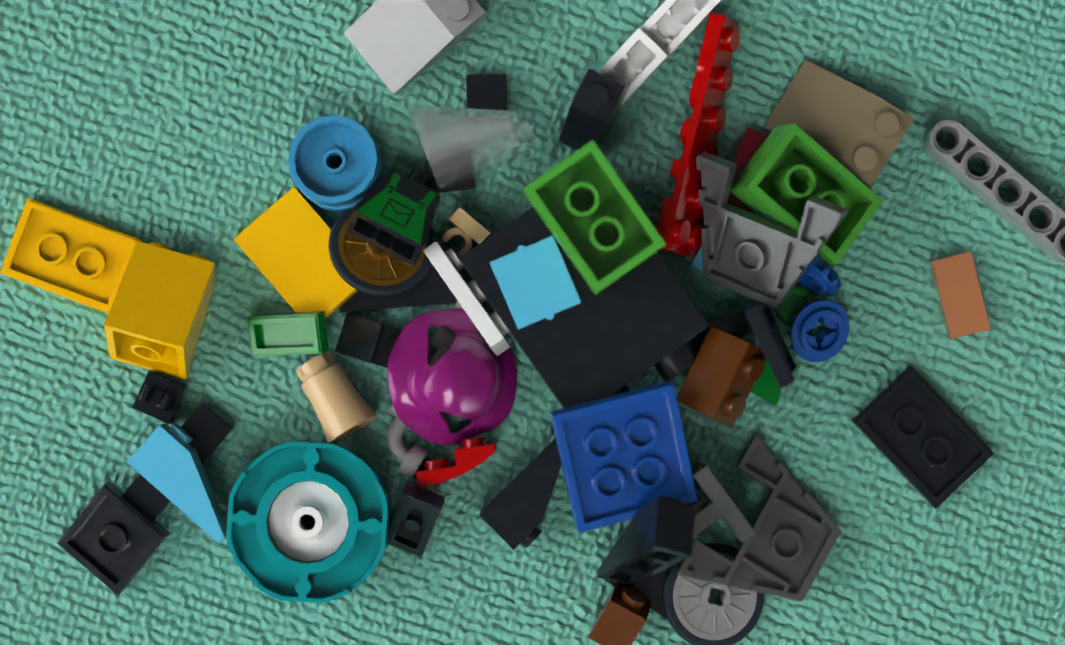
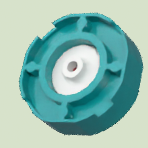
M295 440L280 444L267 450L255 459L240 474L229 495L226 535L229 550L236 565H239L244 573L256 584L255 587L273 598L281 601L326 603L336 600L361 585L379 565L387 550L391 516L389 493L376 469L362 455L345 445ZM306 514L314 517V527L306 525L304 520Z

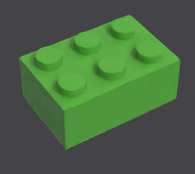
M795 123L774 127L733 182L730 190L731 193L758 216L799 232L806 202L814 195L847 208L845 217L817 254L823 262L829 265H837L883 202L881 198Z
M593 140L523 188V194L594 295L601 292L666 245Z

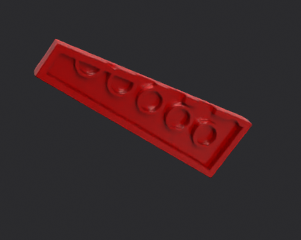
M710 13L696 74L689 95L690 106L694 110L692 116H689L682 123L679 136L682 138L684 150L679 160L673 159L670 175L675 177L672 198L664 197L656 227L657 232L666 243L660 250L690 259H695L697 250L702 246L701 225L704 214L703 206L699 205L698 190L702 188L701 170H697L696 159L697 155L704 151L718 156V148L716 147L718 132L723 129L726 112L723 107L725 93L730 90L733 80V72L730 67L733 52L738 49L740 42V31L737 28L738 23L724 14Z

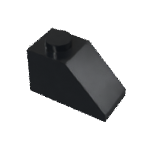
M589 68L570 106L558 141L578 151L593 140L600 149L630 86L596 69Z

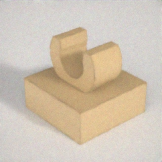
M459 207L449 219L456 227L447 230L443 235L442 241L447 245L454 236H462L465 239V246L458 254L463 256L473 248V241L479 245L489 238L491 233Z

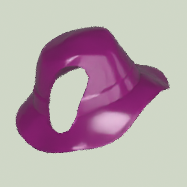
M463 308L432 310L416 317L400 332L390 352L387 374L390 396L395 411L408 428L432 443L457 445L462 443V440L472 439L483 433L490 432L501 425L512 410L517 388V367L513 351L510 347L497 356ZM432 326H442L451 329L456 334L452 347L434 365H429L431 345L427 330ZM443 411L461 418L473 419V421L465 428L453 433L450 432L448 420L441 412Z

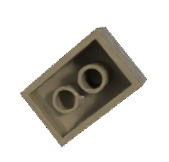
M805 60L762 128L771 133L776 126L795 123L863 184L871 188L914 118L881 97Z

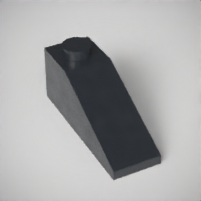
M556 438L479 514L513 550L519 544L527 548L542 533L538 525L543 521L562 465Z
M669 496L657 497L651 503L640 508L598 568L597 578L635 586L692 556L695 508L680 504L679 499Z

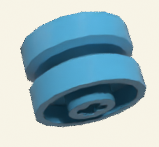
M337 115L316 118L302 127L291 142L288 156L291 177L300 191L323 210L342 213L347 209L355 208L384 176L385 168L381 151L365 127L351 118ZM339 159L341 165L334 169L331 165Z

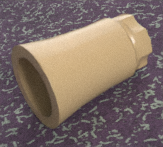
M329 351L313 357L296 369L298 377L303 382L301 387L315 410L328 443H337L351 436L378 417L362 399L341 365L336 364Z

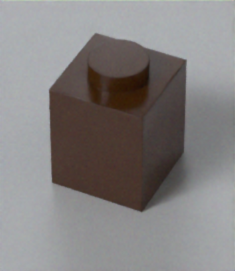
M616 583L597 614L588 638L600 645H632L647 620L652 601L646 599L639 590Z

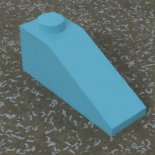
M166 423L159 425L127 463L216 542L221 543L226 539L227 525L198 453L189 444L193 440L192 437L175 423L171 427Z

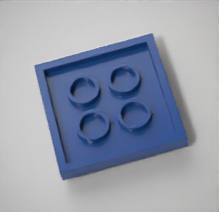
M671 381L550 412L574 523L578 533L633 519L640 508L651 503L657 497H674L679 499L680 504L683 505L698 502L675 388Z

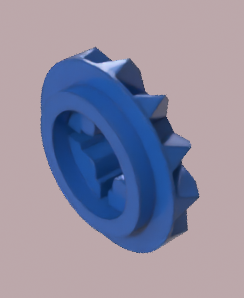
M819 256L815 257L798 281L803 287L819 295L833 296L842 286L837 272L833 271L830 265L823 262Z
M817 298L816 302L811 304L803 303V309L800 313L792 315V329L787 331L792 343L790 347L798 356L809 362H823L835 356L844 346L849 334V320L846 312L840 305L833 301ZM818 321L829 328L819 331L816 338L807 331L815 328Z

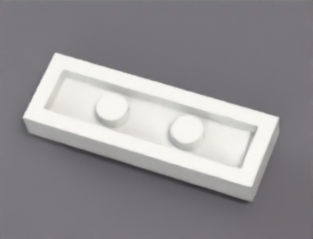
M437 242L424 249L423 252L494 353L498 356L510 348V345L503 337L510 331L496 311L489 316L481 306V303L486 301L487 298L474 280L466 284L458 272L465 267L453 250L449 248L444 252Z

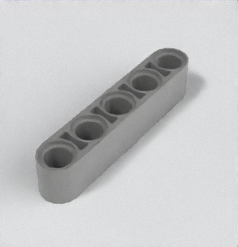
M955 120L940 121L926 132L923 145L931 158L1050 259L1057 263L1065 264V253L1060 246L1061 238L1065 234V212ZM939 130H946L953 136L954 144L951 150H944L937 144L936 134ZM970 156H976L982 160L984 164L982 176H974L969 172L967 161ZM1001 182H1007L1014 188L1015 196L1011 203L1005 202L999 197L998 187ZM1033 208L1040 209L1045 215V224L1041 229L1035 228L1030 223L1029 214Z

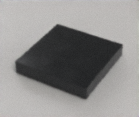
M108 481L102 486L57 544L119 595L161 546L170 532Z

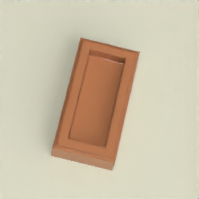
M972 252L930 261L948 338L953 339L990 330Z

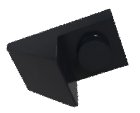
M347 313L335 352L387 368L390 352L402 330Z
M407 482L389 528V544L422 557L443 507L445 497Z

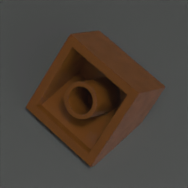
M711 326L676 397L677 401L717 423L733 428L736 420L745 410L746 399L754 383L763 374L766 361L763 351L744 340Z

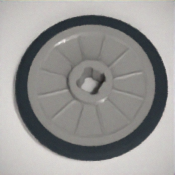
M722 543L704 544L732 561L738 550L735 547ZM682 561L671 566L663 586V607L670 625L681 638L692 645H733L741 641L752 631L763 609L764 594L680 576L676 572ZM712 588L718 589L720 592L715 604L708 602L710 589Z

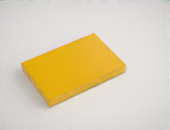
M292 187L233 239L295 312L324 311L325 319H327L358 292V290L351 287L340 277L332 264L329 254L331 228L295 187Z
M27 198L0 273L109 314L137 241L143 242V240Z

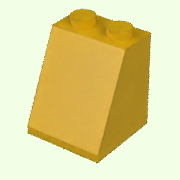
M137 241L104 324L110 359L187 380L216 282L215 263L200 254L189 253L186 255L172 251L161 243L151 242L147 244Z

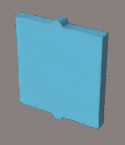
M553 236L527 247L519 245L517 251L490 262L518 330L544 318L552 320L554 314L581 303Z

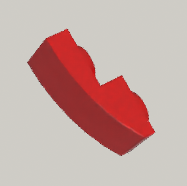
M486 437L462 440L463 448L454 449L456 465L449 466L448 458L424 462L425 470L416 471L418 486L425 487L438 484L470 471L496 452L495 443L486 444Z

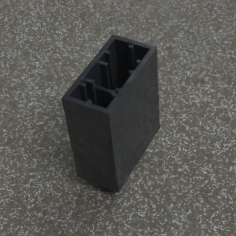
M533 207L459 258L471 278L475 281L563 408L631 391L626 384L652 366H654L664 382L670 381L692 366L700 350L693 337L709 327L657 252L594 295L555 239L581 303L554 314L552 320L544 318L518 330L490 262L517 251L519 245L527 247L553 236Z

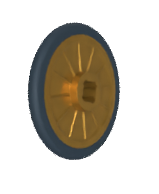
M354 208L343 211L335 221L330 232L329 254L335 270L351 287L369 295L393 296L412 289L426 276L432 263L423 250L433 244L430 231L416 266L413 267L386 252L379 251L377 247L347 232Z

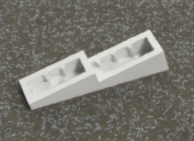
M666 0L643 26L632 34L599 70L630 86L621 106L723 0Z

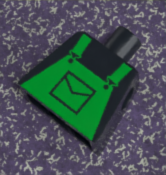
M420 167L413 168L408 177L395 170L388 171L356 205L347 232L415 267L425 245L441 198L437 192L429 189L434 181L431 173Z

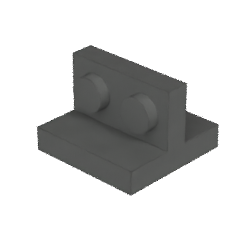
M700 462L692 468L693 480L706 497L703 501L699 499L698 502L687 504V506L695 508L693 537L720 518L733 536L742 543L756 534L708 466Z

